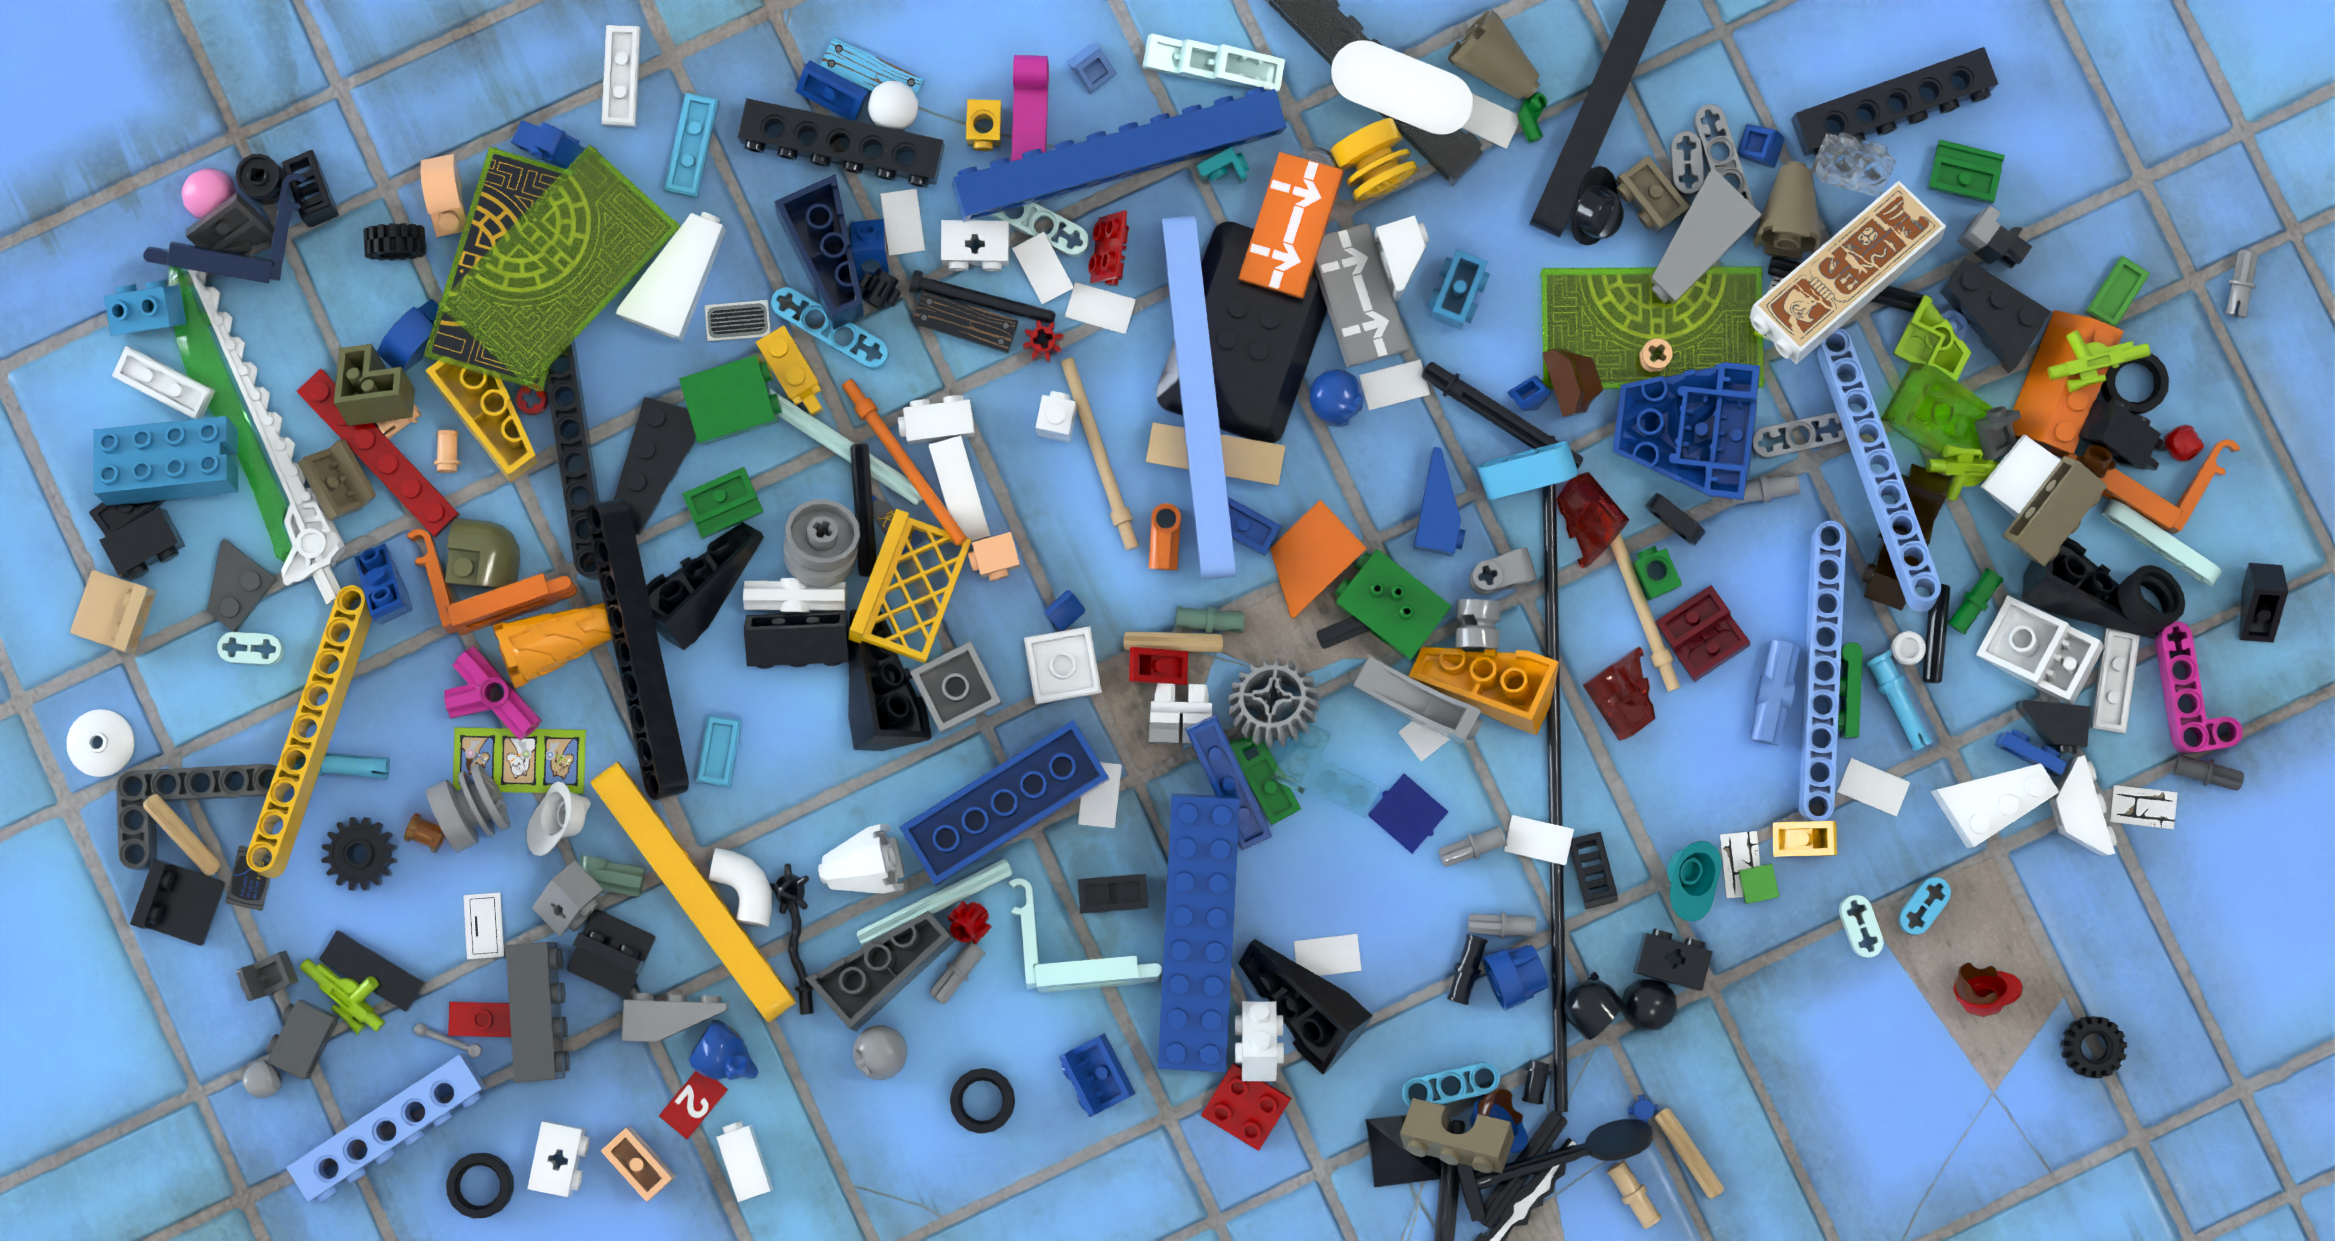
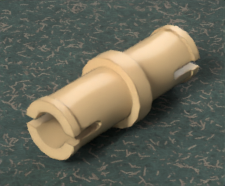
M1621 1160L1611 1166L1606 1172L1623 1195L1621 1200L1624 1205L1629 1204L1642 1224L1643 1229H1647L1657 1223L1662 1216L1646 1195L1647 1188L1645 1185L1639 1184L1627 1166V1162Z

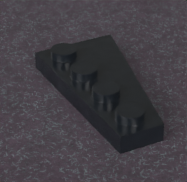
M644 397L614 497V499H623L628 504L635 535L639 536L660 503L661 497L670 482L672 483L687 453L689 454L696 442V435L688 409Z

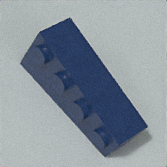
M836 174L774 201L776 216L833 329L863 317V301Z

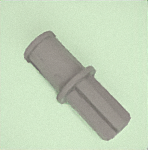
M2240 250L2238 252L2233 280H2229L2228 283L2231 285L2227 310L2225 311L2226 315L2234 316L2236 305L2239 303L2237 317L2247 318L2251 290L2256 288L2253 280L2258 260L2257 252L2251 250Z
M1499 825L1494 829L1475 836L1468 834L1466 839L1440 848L1439 857L1444 867H1448L1473 857L1476 860L1480 859L1479 855L1503 846L1505 847L1507 842Z
M1501 912V915L1471 913L1468 916L1467 928L1470 933L1500 935V938L1503 939L1505 935L1534 938L1536 917L1506 915L1505 912Z
M972 941L968 942L951 964L949 962L946 964L948 968L931 988V996L940 1003H946L964 980H969L968 974L986 953Z

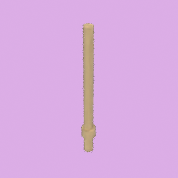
M1067 358L1061 361V365L1073 399L1076 401L1077 411L1112 509V513H1110L1114 527L1119 529L1125 550L1135 549L1139 546L1130 523L1133 521L1129 507L1125 508L1074 358Z
M1608 500L1600 501L1595 506L1653 654L1650 657L1655 668H1659L1667 691L1680 688L1671 664L1674 661L1669 648L1665 649Z

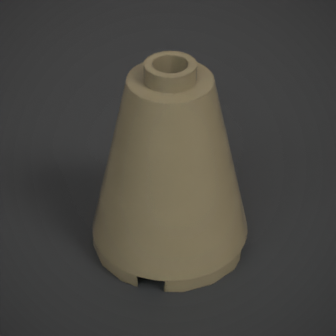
M1492 9L1486 11L1465 32L1466 36L1461 43L1457 41L1447 56L1451 64L1516 100L1522 97L1530 98L1540 86L1537 82L1540 76L1498 14Z
M1792 161L1779 169L1754 233V246L1758 248L1759 244L1764 246V253L1787 259H1801L1803 252L1811 251L1812 255L1821 247L1813 172L1802 162Z

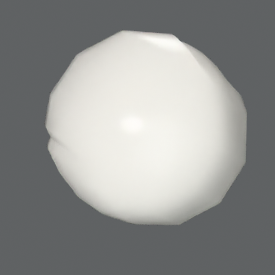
M901 81L883 82L876 86L871 93L868 102V112L876 126L902 131L914 123L918 114L919 106L912 88Z

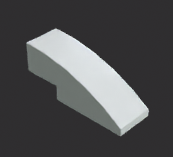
M961 435L929 444L948 512L966 537L972 540L971 542L990 537Z

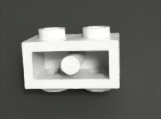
M1242 1001V1015H1235V1036H1242V1043H1235V1063H1242V1081H1276L1277 1063H1284V1043H1277V1036H1283V1015H1276V1002Z

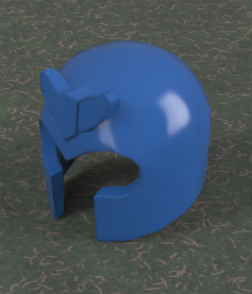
M1345 370L1325 371L1315 378L1310 387L1309 400L1311 408L1317 418L1327 425L1336 427L1349 425L1348 419L1357 415L1359 410H1362L1363 390L1361 384L1354 375Z

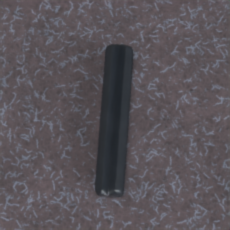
M1941 584V591L1937 601L1928 614L1923 681L1932 684L1941 683L1943 676L1951 589L1950 586Z

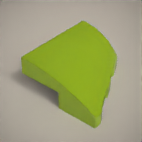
M1923 295L1892 355L1950 384H1954L1957 382L1971 351L1963 340H1959L1953 332L1951 324L1947 319L1944 320L1932 304L1933 300L1929 296Z

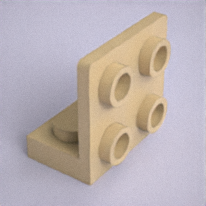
M93 570L90 573L70 632L71 634L135 655L157 591Z

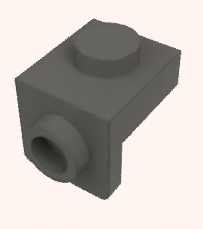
M1999 406L1986 411L1985 417L1974 422L1985 459L1995 460L2008 453L2017 443L2012 422L2021 418L2020 411L2006 410V407Z
M286 950L236 971L240 980V986L248 1001L269 996L299 982Z

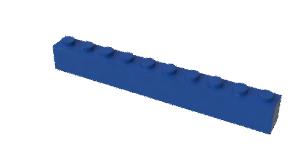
M1264 87L1255 88L1245 93L1246 97L1234 100L1233 96H1226L1214 101V106L1202 109L1200 104L1183 109L1182 115L1170 118L1169 113L1152 117L1150 119L1151 123L1138 126L1137 122H1132L1118 128L1119 132L1106 135L1105 131H1099L1086 136L1087 141L1074 144L1073 140H1067L1054 145L1055 150L1042 153L1041 149H1034L1023 153V158L1010 162L1009 158H1001L991 162L990 168L978 171L977 167L974 166L957 172L958 176L954 177L952 181V187L963 222L1282 134L1287 126L1276 90L1265 91Z

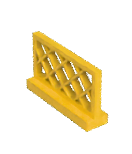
M896 509L850 627L848 640L859 644L864 641L926 664L972 540L967 538L965 542L959 545L962 546L959 556L945 562L938 546L948 542L954 543L948 533L938 527L908 517L909 513ZM911 529L925 533L930 544L913 550L908 540ZM933 536H934V537H937V538H940V539L937 540V541H935L934 538H933ZM906 546L909 553L902 555L903 550ZM933 549L940 564L924 571L917 555ZM912 558L918 574L902 580L896 568L899 563ZM955 565L953 572L951 574L948 567ZM944 570L949 581L948 585L934 592L927 576ZM894 576L897 583L890 585ZM922 579L929 594L912 601L905 586ZM900 588L907 604L890 611L885 597L887 593ZM944 595L940 604L937 597ZM932 600L937 609L936 617L922 622L915 607ZM883 606L885 613L879 615L880 610ZM910 609L917 625L900 631L893 616ZM889 619L896 634L885 639L872 634L876 623ZM932 625L930 633L928 634L926 627ZM921 630L926 641L923 651L920 652L909 648L904 637ZM899 639L901 645L898 644V643H895V642H893V641H896V640Z

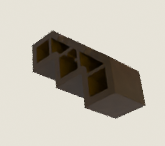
M1911 464L1907 474H1901L1928 547L1934 521L1947 496L1950 477L1935 472H1927L1926 468ZM1900 525L1893 526V530L1897 534H1909L1905 527ZM1879 529L1878 537L1882 539L1873 563L1867 564L1862 576V582L1866 583L1864 597L1902 611L1906 600ZM1904 557L1908 565H1919V561L1915 557Z

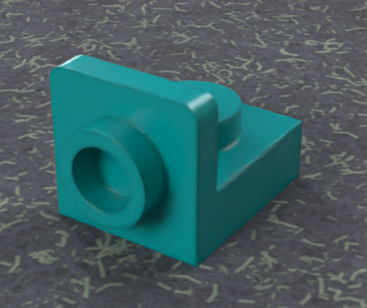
M1230 147L1197 164L1196 172L1201 182L1210 179L1211 183L1228 175L1227 169L1232 167L1239 183L1242 184L1247 181L1246 172L1250 168L1241 152L1236 154L1233 148Z

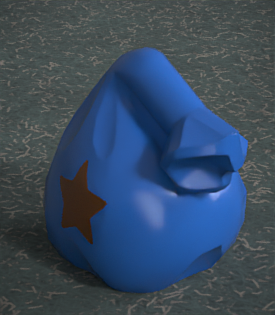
M720 1020L711 1021L689 1057V1063L696 1072L714 1080L724 1078L733 1080L741 1077L754 1079L759 1073L741 1036L733 1028Z

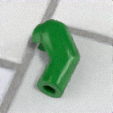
M1540 92L1534 93L1528 99L1525 98L1517 113L1519 124L1528 144L1544 137L1537 120L1543 109L1547 106V98Z

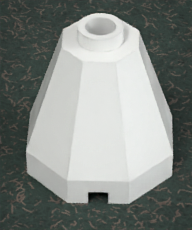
M889 824L867 827L822 857V864L818 866L822 883L827 884L833 890L880 894L902 891L904 883H897L898 878L904 877L905 870L896 837L888 838L886 832L892 831Z

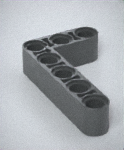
M251 764L133 770L123 773L117 780L116 785L118 855L121 863L129 869L144 870L150 868L153 859L156 860V821L143 807L144 801L151 795L156 793L164 801L267 796L269 789L264 784V777L269 771H276L277 765ZM240 772L244 776V785L241 789L235 791L231 787L230 780L235 773ZM206 774L210 778V787L205 792H200L196 785L197 779L201 775ZM168 776H173L177 783L175 790L171 794H167L163 790V782ZM138 777L142 781V790L138 795L133 796L129 791V784L131 780ZM139 811L143 815L144 821L142 826L135 830L130 824V818L133 813ZM140 845L144 849L145 855L143 860L136 864L131 858V852L134 847Z

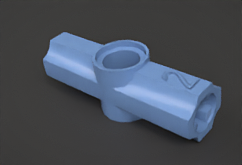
M1772 640L1770 642L1764 675H1761L1756 690L1755 704H1757L1753 719L1750 740L1769 745H1780L1786 712L1790 710L1794 697L1795 682H1793L1798 664L1800 646L1784 641Z

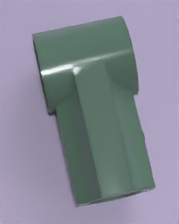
M580 855L579 865L603 889L601 893L608 891L641 897L646 869L638 866L610 863L608 859Z

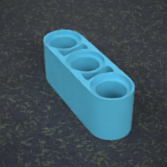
M1568 441L1493 459L1477 466L1488 500L1572 479L1579 474Z
M1485 1062L1474 1063L1410 1078L1402 1086L1401 1097L1410 1106L1412 1101L1408 1097V1090L1411 1085L1420 1083L1426 1089V1096L1423 1101L1444 1104L1494 1091L1499 1085L1500 1075L1498 1070L1491 1064ZM1481 1068H1487L1492 1073V1082L1485 1088H1480L1474 1081L1475 1073ZM1447 1076H1455L1459 1081V1089L1453 1095H1446L1441 1089L1442 1080Z

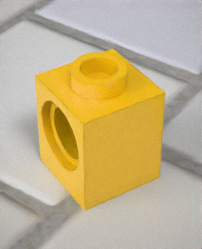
M967 99V145L973 146V149L976 151H992L993 146H1001V100ZM979 120H990L993 123L991 131L984 134L977 132L975 125Z

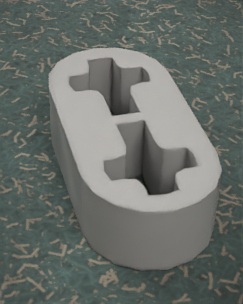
M1683 131L1678 133L1670 144L1671 180L1677 192L1681 196L1688 197L1696 194L1703 184L1702 144L1700 138L1695 133ZM1683 139H1687L1688 144L1694 145L1695 148L1689 152V161H1684L1683 150L1677 149V146L1681 145ZM1685 167H1689L1690 177L1696 178L1697 181L1691 185L1690 189L1686 188L1685 183L1679 182V179L1683 178L1685 174Z

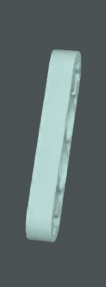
M1036 203L1024 205V213L1018 219H1010L1006 216L1005 211L989 215L999 221H1009L1012 228L1030 237L1039 234L1034 228L1037 219L1041 217L1050 218L1054 223V227L1046 236L1053 249L1066 256L1079 257L1085 253L1089 245L1088 235L1081 226ZM1060 224L1066 226L1062 232L1069 237H1073L1075 233L1080 235L1079 241L1083 243L1081 247L1075 245L1073 249H1069L1068 241L1060 236L1057 243L1052 241L1058 234Z
M2111 499L2102 512L2103 517L2201 583L2213 586L2222 573L2217 565L2122 502Z

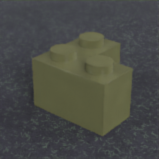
M372 344L339 349L334 404L348 426L413 418L415 389L402 367L386 369Z

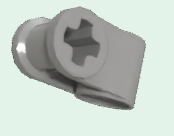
M1527 547L1478 563L1469 577L1472 589L1482 595L1508 588H1517L1537 580ZM1483 570H1485L1487 575L1492 574L1494 577L1489 585H1487L1486 581H1479L1478 579Z

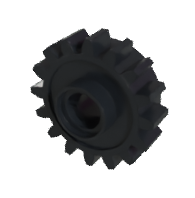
M350 817V826L348 827L343 822H338L339 832L327 833V836L332 840L331 845H322V849L329 851V856L321 859L322 863H329L332 866L326 874L328 876L337 874L336 884L338 886H342L349 881L348 889L352 891L357 889L358 883H360L363 891L370 890V882L381 886L383 884L381 876H391L393 873L388 869L389 865L398 861L392 857V851L398 849L397 845H392L389 842V839L393 836L392 832L382 833L384 824L381 822H377L371 827V818L367 817L363 818L361 824H359L356 817ZM362 844L367 849V858L358 864L353 858V851L358 845Z

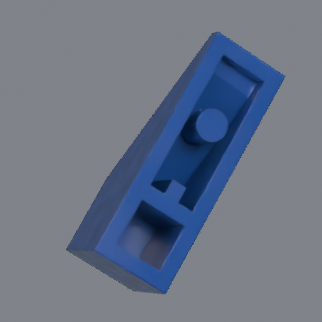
M1434 447L1413 549L1453 557L1456 549L1462 550L1466 530L1460 529L1461 518L1442 449Z

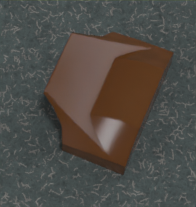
M1566 348L1552 349L1542 353L1562 416H1576L1587 412L1590 403L1603 391L1593 358L1575 354Z

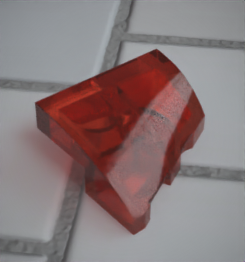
M1589 472L1569 479L1556 499L1560 513L1566 520V530L1569 538L1576 537L1583 557L1577 560L1582 568L1591 565L1609 547L1630 520Z
M1640 646L1583 684V687L1619 741L1633 736L1656 718L1653 703L1650 701L1648 694L1650 690L1648 678H1643L1640 658L1644 656V653Z

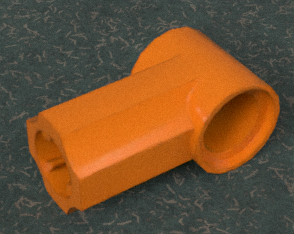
M1160 504L1152 511L1148 569L1178 570L1181 513L1173 504ZM1170 510L1174 513L1176 522L1172 527L1162 528L1158 525L1156 517L1160 511Z

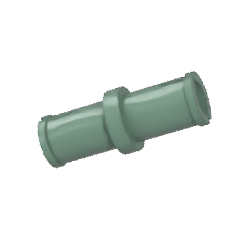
M1177 606L1175 628L1205 629V633H1212L1213 630L1243 633L1245 613L1215 610V607L1207 606V610Z

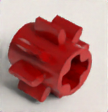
M1036 320V329L1033 331L1025 329L1024 331L1030 337V341L1025 342L1023 348L1033 349V361L1040 355L1045 356V360L1049 363L1050 354L1053 352L1062 353V349L1056 345V341H1061L1064 339V336L1061 333L1054 334V322L1045 327L1041 325L1039 320ZM1045 334L1047 339H1053L1048 341V348L1042 349L1040 344L1034 345V343L1039 341L1038 335Z
M962 901L947 917L949 921L953 922L950 925L951 934L955 939L963 943H968L972 940L974 944H977L992 927L986 923L989 919L987 910L976 902H971L967 905Z

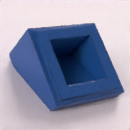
M1746 124L1737 151L1738 157L1775 168L1785 138L1775 129Z
M1066 590L1045 609V615L1059 631H1065L1085 613V608L1070 590Z

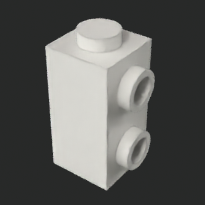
M1051 391L1050 396L1042 395L1035 427L1037 436L1071 442L1077 412L1076 401H1071V395Z
M963 395L944 397V403L930 404L929 399L911 401L910 407L903 408L904 417H898L900 437H907L909 445L943 441L960 435L962 438L976 437L970 399L964 400Z
M742 1121L722 1127L724 1134L716 1138L737 1201L740 1202L773 1190L753 1126L744 1127Z

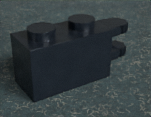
M2110 399L2109 403L2095 400L2078 437L2090 445H2099L2108 449L2112 453V460L2121 466L2157 471L2159 462L2150 456L2153 450L2165 452L2166 442L2159 438L2161 433L2149 426L2151 421L2141 415L2132 414L2128 411L2129 406L2119 400Z

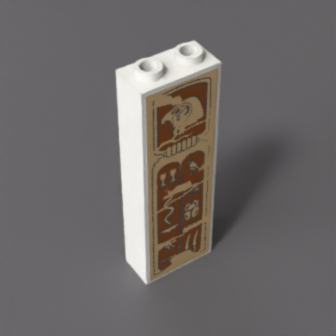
M1900 181L1896 182L1752 306L1749 317L1752 326L1759 334H1766L1775 343V348L1781 356L1786 359L1790 358L1795 364H1798L1941 241L1946 225Z

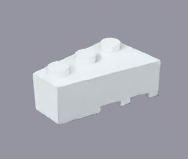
M2040 763L1933 790L1930 793L1966 848H1971L2059 793V790Z

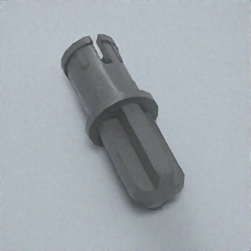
M2179 754L2174 767V775L2202 781L2204 786L2210 783L2237 791L2242 787L2244 781V773L2242 771L2214 764L2212 759L2207 762Z

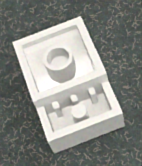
M2007 595L1976 655L2036 689L2067 704L2074 705L2104 646L2101 640L2070 627L2069 623Z

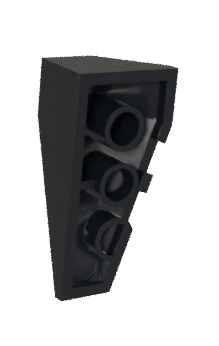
M742 522L709 543L707 552L693 560L690 556L680 562L682 568L668 577H665L662 573L647 584L656 631L667 641L682 650L696 642L718 613L763 540V534Z
M2067 537L2060 546L2058 555L2049 561L2045 567L2032 560L2030 561L2024 573L2022 598L2052 614L2151 639H2155L2158 636V632L2150 633L2143 631L2128 620L2119 605L2117 593L2120 585L2108 575L2111 570L2103 563L2099 567L2084 555L2087 550L2076 541ZM2148 602V604H2149L2152 608H2154L2155 610H2157L2154 606H2152V605Z
M1256 939L1250 942L1238 963L1259 995L1263 998H1268L1270 1002H1276V1011L1278 1013L1276 1015H1283V1024H1286L1296 1039L1292 1042L1293 1045L1323 1075L1329 1071L1360 1037L1373 1016L1348 992Z

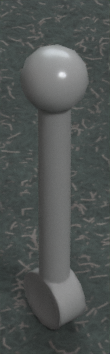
M418 1023L414 1027V1033L417 1036L426 1035L467 1051L470 1057L476 1058L482 1052L478 1044H465L429 1030L423 1023Z

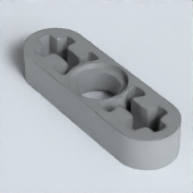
M1828 413L1761 428L1753 436L1752 451L1759 458L1770 459L1834 445L1841 442L1846 435L1838 413ZM1828 420H1832L1834 425H1840L1841 430L1836 433V438H1832L1831 433H1823L1818 436L1821 442H1815L1816 431L1811 423H1817L1816 430L1829 425ZM1794 427H1803L1807 430L1809 439L1806 444L1797 445L1793 443L1790 433ZM1778 430H1784L1783 439L1788 449L1782 448L1783 442L1771 446V452H1767L1765 447H1759L1758 442L1763 439V434H1767L1768 439H1775L1781 436Z

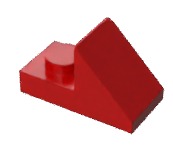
M1130 647L1129 681L1134 684L1164 683L1179 686L1187 685L1188 651Z

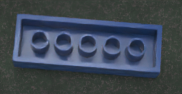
M1072 720L899 828L933 884L938 886L1110 779L1075 721Z

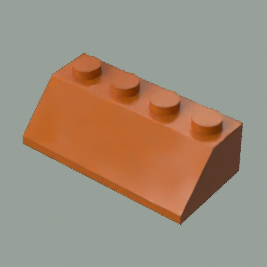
M2054 310L2013 407V410L2020 411L2021 418L2012 422L2016 439L2019 440L2024 434L2050 453L2063 458L2069 454H2074L2080 440L2078 436L2103 382L2087 385L2070 393L2067 387V380L2080 379L2079 374L2050 380L2048 367L2077 360L2066 338L2068 334L2078 330L2085 344L2099 342L2107 347L2118 345L2124 331L2091 317ZM2109 367L2098 369V376L2103 374L2106 376Z

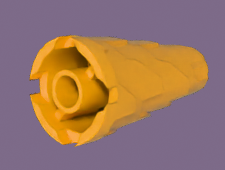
M604 603L492 625L495 638L499 640L500 644L498 647L514 689L523 687L529 681L550 673L567 662L584 655L594 647L612 640Z

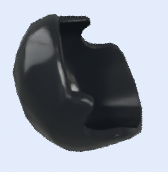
M1652 979L1637 980L1625 989L1622 1001L1629 1009L1625 1013L1622 1011L1624 1017L1632 1026L1643 1030L1662 1029L1672 1022L1677 1010L1675 993L1672 988L1668 987V984L1662 981Z

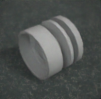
M481 764L471 767L475 783L472 782L466 772L458 773L461 789L458 791L449 780H444L426 789L433 814L446 839L458 853L479 843L476 827L479 825L489 837L495 835L492 819L502 831L511 827L504 797L494 779L487 774Z

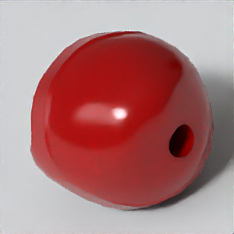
M2187 424L2174 428L2164 436L2167 451L2178 462H2186L2193 459L2204 448V444L2198 437L2194 427Z

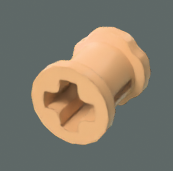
M1658 338L1648 341L1639 353L1642 368L1650 373L1662 371L1672 359L1673 351L1670 344ZM1658 349L1662 352L1660 355L1661 360L1658 359L1654 363L1649 358L1651 357V352Z

